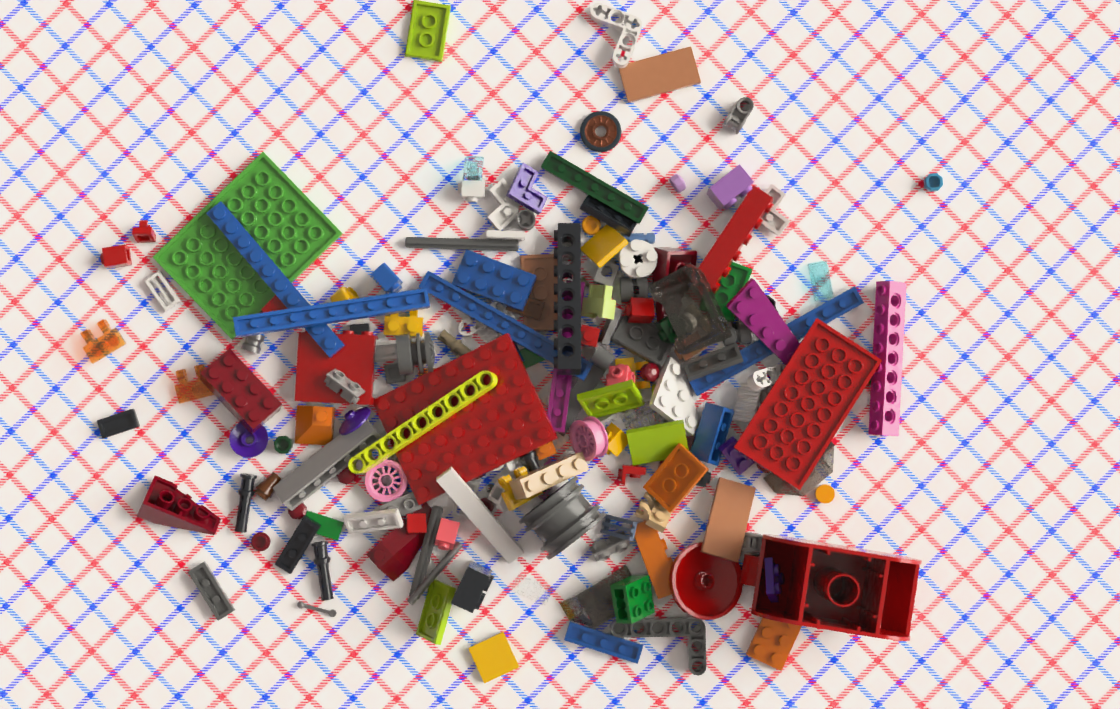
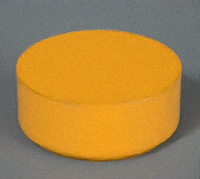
M591 215L583 219L582 230L587 235H595L600 230V220Z
M822 484L816 488L815 497L820 503L827 504L833 501L835 491L830 485Z

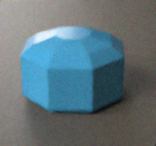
M930 173L923 180L924 188L929 192H937L943 186V178L938 173Z

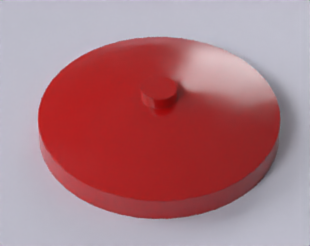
M698 542L685 547L674 559L669 574L670 591L678 607L690 617L699 620H714L728 614L739 601L743 584L740 583L742 571L738 562H732L700 552L703 542Z

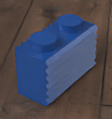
M385 262L371 273V277L387 294L396 293L402 289L401 284L403 282Z

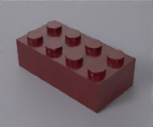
M230 348L200 373L199 379L251 435L281 410L282 403Z

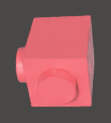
M441 518L434 545L438 546L441 550H453L460 522Z

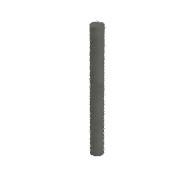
M458 541L454 544L453 550L448 551L408 598L407 602L412 606L463 547Z

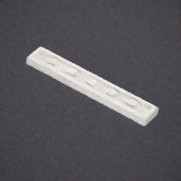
M452 467L436 477L439 485L509 564L524 554L523 548Z

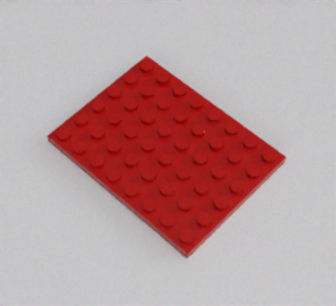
M509 333L434 369V372H428L374 399V407L386 434H388L479 372L490 371L495 373L498 378L497 385L493 389L395 453L418 505H422L446 493L436 481V477L450 467L467 483L558 439ZM486 375L483 378V382L485 385H488L491 382V377L489 375ZM473 385L467 389L468 395L471 396L475 392ZM454 396L451 400V404L454 407L459 402L457 396ZM438 407L435 411L437 417L442 415L441 407ZM424 417L419 421L422 428L426 426V419ZM408 428L404 430V437L407 439L410 436ZM390 439L391 445L394 447V440Z

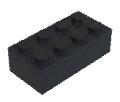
M471 561L451 604L470 613H473L475 609L479 610L486 595L483 591H488L494 578L491 575L493 570Z

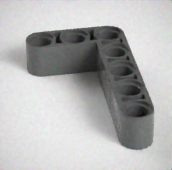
M600 345L590 359L593 367L586 379L582 381L578 378L571 389L565 434L582 409L577 400V394L594 390L615 358L614 354Z
M693 617L643 618L633 624H623L624 630L620 633L613 630L614 625L617 624L616 619L611 622V633L618 638L687 637L688 668L692 674L697 676L705 673L707 667L706 626L702 620ZM657 622L663 625L660 632L652 630L653 625ZM675 622L682 624V629L678 632L672 630V625ZM694 622L701 623L699 631L691 630V625ZM642 623L644 626L643 630L635 632L633 630L634 624ZM696 641L702 644L701 649L698 651L692 650V644ZM695 661L702 662V667L699 670L692 669V664Z

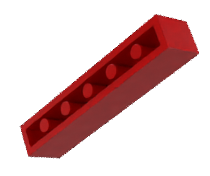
M752 186V190L748 192L690 279L691 285L708 296L711 293L715 294L721 285L719 281L722 277H727L731 271L729 266L733 261L736 262L742 254L741 248L743 245L747 246L753 237L751 233L754 229H759L763 223L761 218L773 208L772 196L756 186Z

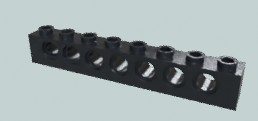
M558 223V230H554V241H558V248H554V259H558V265H554V277H558V283H554V295H558V302H554V313H558V320H554V332H558V338H554V350H558V357H554V369H558V375H581V223ZM565 242H570L572 245L569 247H565L562 244ZM570 260L572 263L566 265L563 263V261ZM570 278L572 281L565 283L563 279ZM564 296L572 297L570 301H565L562 298ZM564 314H570L572 315V318L564 319L562 316ZM565 332H570L572 336L570 338H565L562 334ZM566 350H569L573 354L567 357L564 356L562 353Z

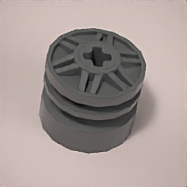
M424 332V341H421L420 333H417L416 342H412L409 334L396 335L400 375L413 374L414 365H418L420 372L424 373V364H427L428 372H434L435 350L430 332Z

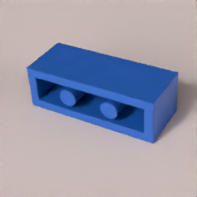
M708 402L705 403L702 417L696 430L695 440L691 447V453L699 461L716 466L719 465L722 453L718 448L726 442L734 410Z

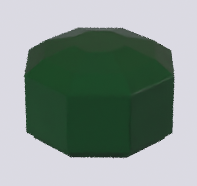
M287 435L278 436L274 441V449L279 454L289 453L293 448V440Z

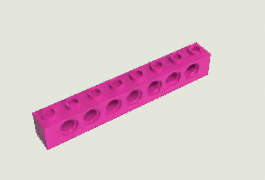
M876 281L872 354L880 358L882 362L871 378L868 435L899 436L907 284L903 282Z

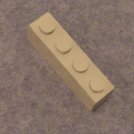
M583 452L572 453L509 481L515 500L525 499L589 470Z

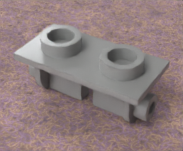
M334 369L326 374L327 377L324 380L326 386L336 393L342 389L343 392L340 396L350 404H356L360 399L358 397L366 392L358 383L351 381L339 370Z
M412 491L380 505L379 508L380 510L398 508L401 517L406 514L421 509L422 506L418 505Z
M619 530L618 532H616L626 535L624 531L620 532ZM610 535L608 538L611 543L607 544L603 538L593 543V546L589 548L596 562L599 560L605 561L610 558V555L625 551L631 545L629 540Z

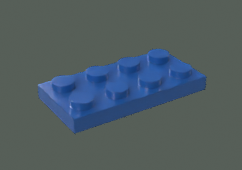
M466 249L451 284L523 312L537 276Z

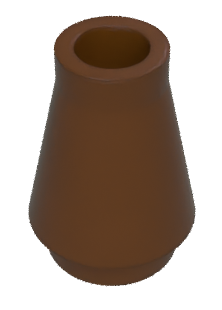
M272 472L270 476L256 486L257 489L254 492L267 501L269 498H272L275 492L273 487L282 478Z

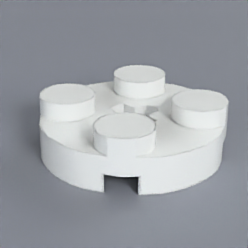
M638 239L629 242L621 249L618 256L621 271L633 279L649 276L656 268L658 254L651 244ZM640 255L643 262L635 264L633 256Z

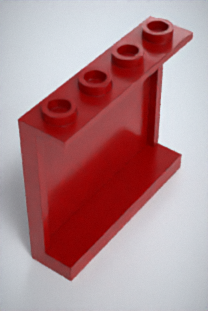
M306 329L305 332H299L295 401L350 404L340 396L343 392L342 389L336 393L327 387L324 382L327 377L326 374L336 369L343 372L347 378L358 383L366 391L358 397L360 399L356 404L374 405L375 398L372 396L375 345L378 336L373 335V332L361 331V335L354 334V331L343 330L342 334L335 333L345 346L330 358Z

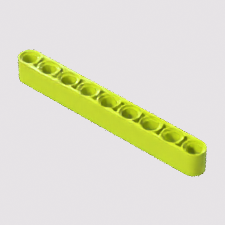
M490 371L479 372L352 457L348 462L349 470L354 474L368 472L493 389L498 382L497 376ZM486 375L491 377V382L488 385H485L483 382V378ZM473 385V387L475 388V392L473 395L469 396L467 393V389L469 386ZM454 396H457L459 402L454 407L451 404V400ZM438 407L442 408V415L440 417H437L435 414ZM423 417L426 419V426L424 428L419 424L420 419ZM406 428L410 430V436L407 439L404 437V430ZM390 439L394 440V447L392 449L388 447ZM375 449L378 451L377 459L372 457V452ZM358 460H361L363 464L360 470L356 467Z

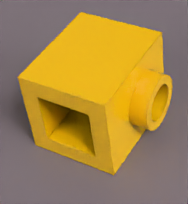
M611 422L605 429L608 436V450L606 453L608 455L613 453L618 457L628 445L627 435Z

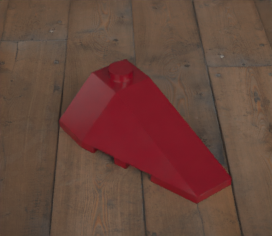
M653 247L658 254L657 265L652 272L657 322L671 313L679 316L682 308L681 300L684 292H687L689 286H687L690 276L694 275L696 269V250Z
M156 475L154 476L137 517L158 525L215 535L221 518L204 505H198L192 500V496L188 493L186 495L182 493L173 482Z
M426 502L422 505L421 509L414 512L426 513V526L428 525L432 508ZM406 520L403 521L404 525L402 528L394 529L366 554L377 568L393 582L409 569L425 537V533L407 534Z

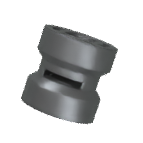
M527 209L521 210L517 215V225L520 229L528 231L535 226L536 219L532 211Z
M260 334L246 336V341L242 344L241 349L260 354V345L264 342L265 336Z

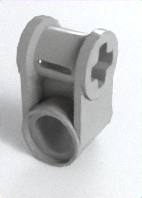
M749 97L740 98L722 125L730 127L738 135L754 108L753 100ZM742 102L749 104L750 109L748 111L740 109Z
M745 532L744 547L741 551L760 553L763 535Z

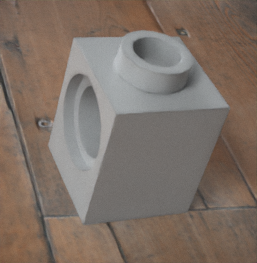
M610 259L601 268L598 267L593 282L599 285L612 286L619 269V265H616L617 261ZM603 268H610L612 275L604 277L601 273Z

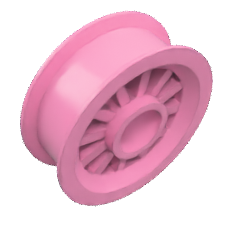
M587 416L583 421L576 420L571 424L569 438L575 453L583 452L586 461H591L595 457H602L606 454L608 450V436L604 426L597 418Z
M386 459L366 473L365 486L368 493L374 499L381 502H390L405 493L408 487V480L399 462ZM385 475H389L392 479V483L389 486H385L382 483V478ZM401 478V482H397L395 479Z

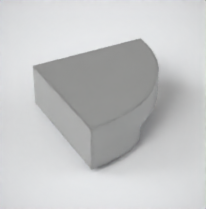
M617 413L597 419L605 427V423L611 420L614 422L618 416Z

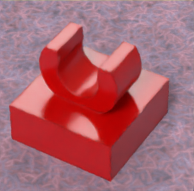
M140 220L139 227L132 228V235L137 243L156 242V234L153 228L148 225V220Z

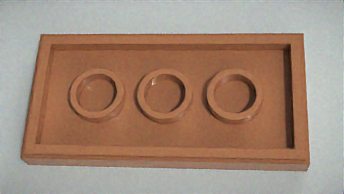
M691 46L630 62L625 68H618L628 103L701 84Z
M554 254L520 255L521 270L537 276L529 297L545 302L540 321L523 316V324L535 331L554 330V320H558V313H554V302H558V295H554V283H558V277H554V265H558V259H554Z
M722 477L718 478L700 552L732 562H739L756 490L755 487Z

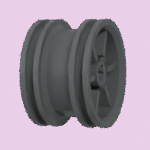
M577 476L562 485L518 521L520 525L525 523L527 527L524 530L526 532L534 530L542 540L543 546L540 550L541 552L546 551L548 553L546 556L548 560L569 547L606 516L604 511L601 513L598 511L600 508L598 503L594 506L590 505L581 494V490L585 486L577 484Z

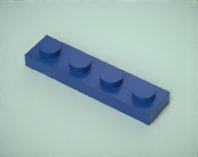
M572 621L569 622L564 637L565 641L636 664L639 662L644 646L643 644L618 638L612 634Z

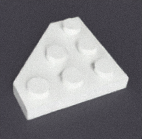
M669 357L664 362L649 406L669 422L683 419L685 432L689 437L694 435L699 417L685 369L676 360Z

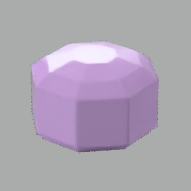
M675 174L669 178L672 187L677 193H681L686 189V184L680 175Z

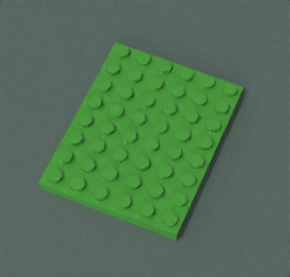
M264 152L253 160L153 256L157 263L232 340L236 337L233 317L262 313L261 309L276 294L206 214L209 210L222 201L291 283L343 235L327 216Z

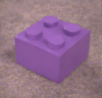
M739 164L713 184L706 194L720 211L724 208L727 211L737 202L736 198L740 197L742 199L752 190L751 186L754 181Z

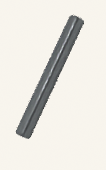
M434 505L432 507L427 525V533H425L409 597L425 580L444 510L441 506Z

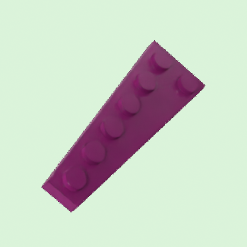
M751 278L730 300L726 307L786 365L800 343L758 283Z

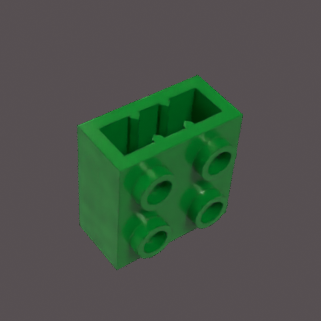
M633 574L610 585L616 623L633 624L655 613L649 575Z

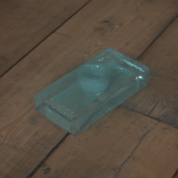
M465 156L463 180L482 181L484 169L483 156Z
M827 260L808 263L814 302L834 298Z

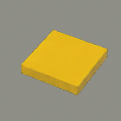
M606 224L581 246V251L601 268L629 242L614 228Z
M504 631L468 647L484 684L520 667Z

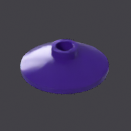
M369 407L359 408L355 411L349 410L344 415L345 419L339 428V433L341 435H348L358 429L370 416L371 410Z
M239 422L231 430L229 436L230 446L241 457H256L268 445L267 430L264 426H261L251 435ZM250 437L253 439V442L246 443V439Z

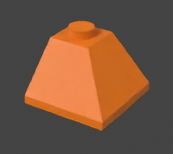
M297 405L294 443L326 445L334 439L336 407Z

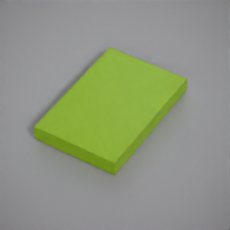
M413 0L405 57L443 62L451 5Z
M633 380L577 394V400L586 414L595 418L645 405L644 399Z
M683 419L626 430L633 466L665 460L678 443H681L689 450Z
M437 579L428 587L416 635L436 645H441L452 606L451 601L456 591L455 587Z

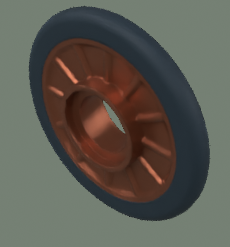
M596 111L589 114L583 120L580 127L582 142L587 148L595 152H607L613 149L619 143L622 134L618 119L606 111ZM598 127L606 129V134L603 137L596 135L595 130Z

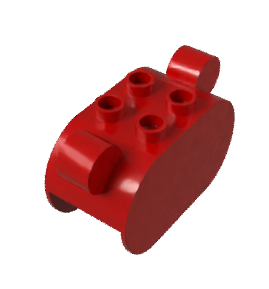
M763 534L760 555L744 554L740 583L755 587L751 614L758 617L895 641H910L911 621L919 568L922 560L869 549L781 535ZM773 557L775 563L779 564L780 573L783 572L785 584L782 585V592L778 594L779 602L773 603L770 602L766 595L765 558Z

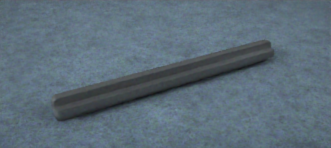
M406 237L405 246L406 248L518 251L519 241Z

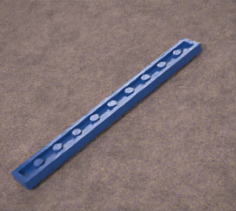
M222 201L206 213L288 309L310 306ZM327 324L305 327L306 331L330 358L345 346Z
M427 271L418 286L420 289L427 288V292L430 295L501 335L509 333L513 342L554 364V357H558V350H554V341L434 273ZM566 350L562 354L568 357L571 356L573 353L569 350ZM581 357V375L573 376L584 381L593 367V363Z
M854 286L786 325L796 339L799 340L806 335L816 318L827 324L864 302ZM757 340L740 350L744 362L692 380L689 384L696 396L773 353L760 340Z
M427 288L237 316L233 317L236 338L428 309L430 308Z

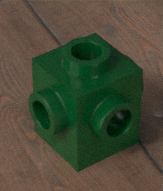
M671 313L655 323L659 330L658 336L663 342L675 345L681 342L683 336L687 334L685 330L686 324L681 318H678L677 314Z

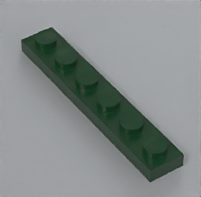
M549 151L540 167L639 225L649 209L648 206L552 151Z

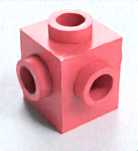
M618 364L609 366V372L606 374L607 386L628 380H633L635 383V374L631 372L628 365Z

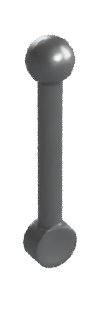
M303 601L297 603L299 609L315 610L329 614L330 617H335L337 614L334 609L318 608L304 604Z

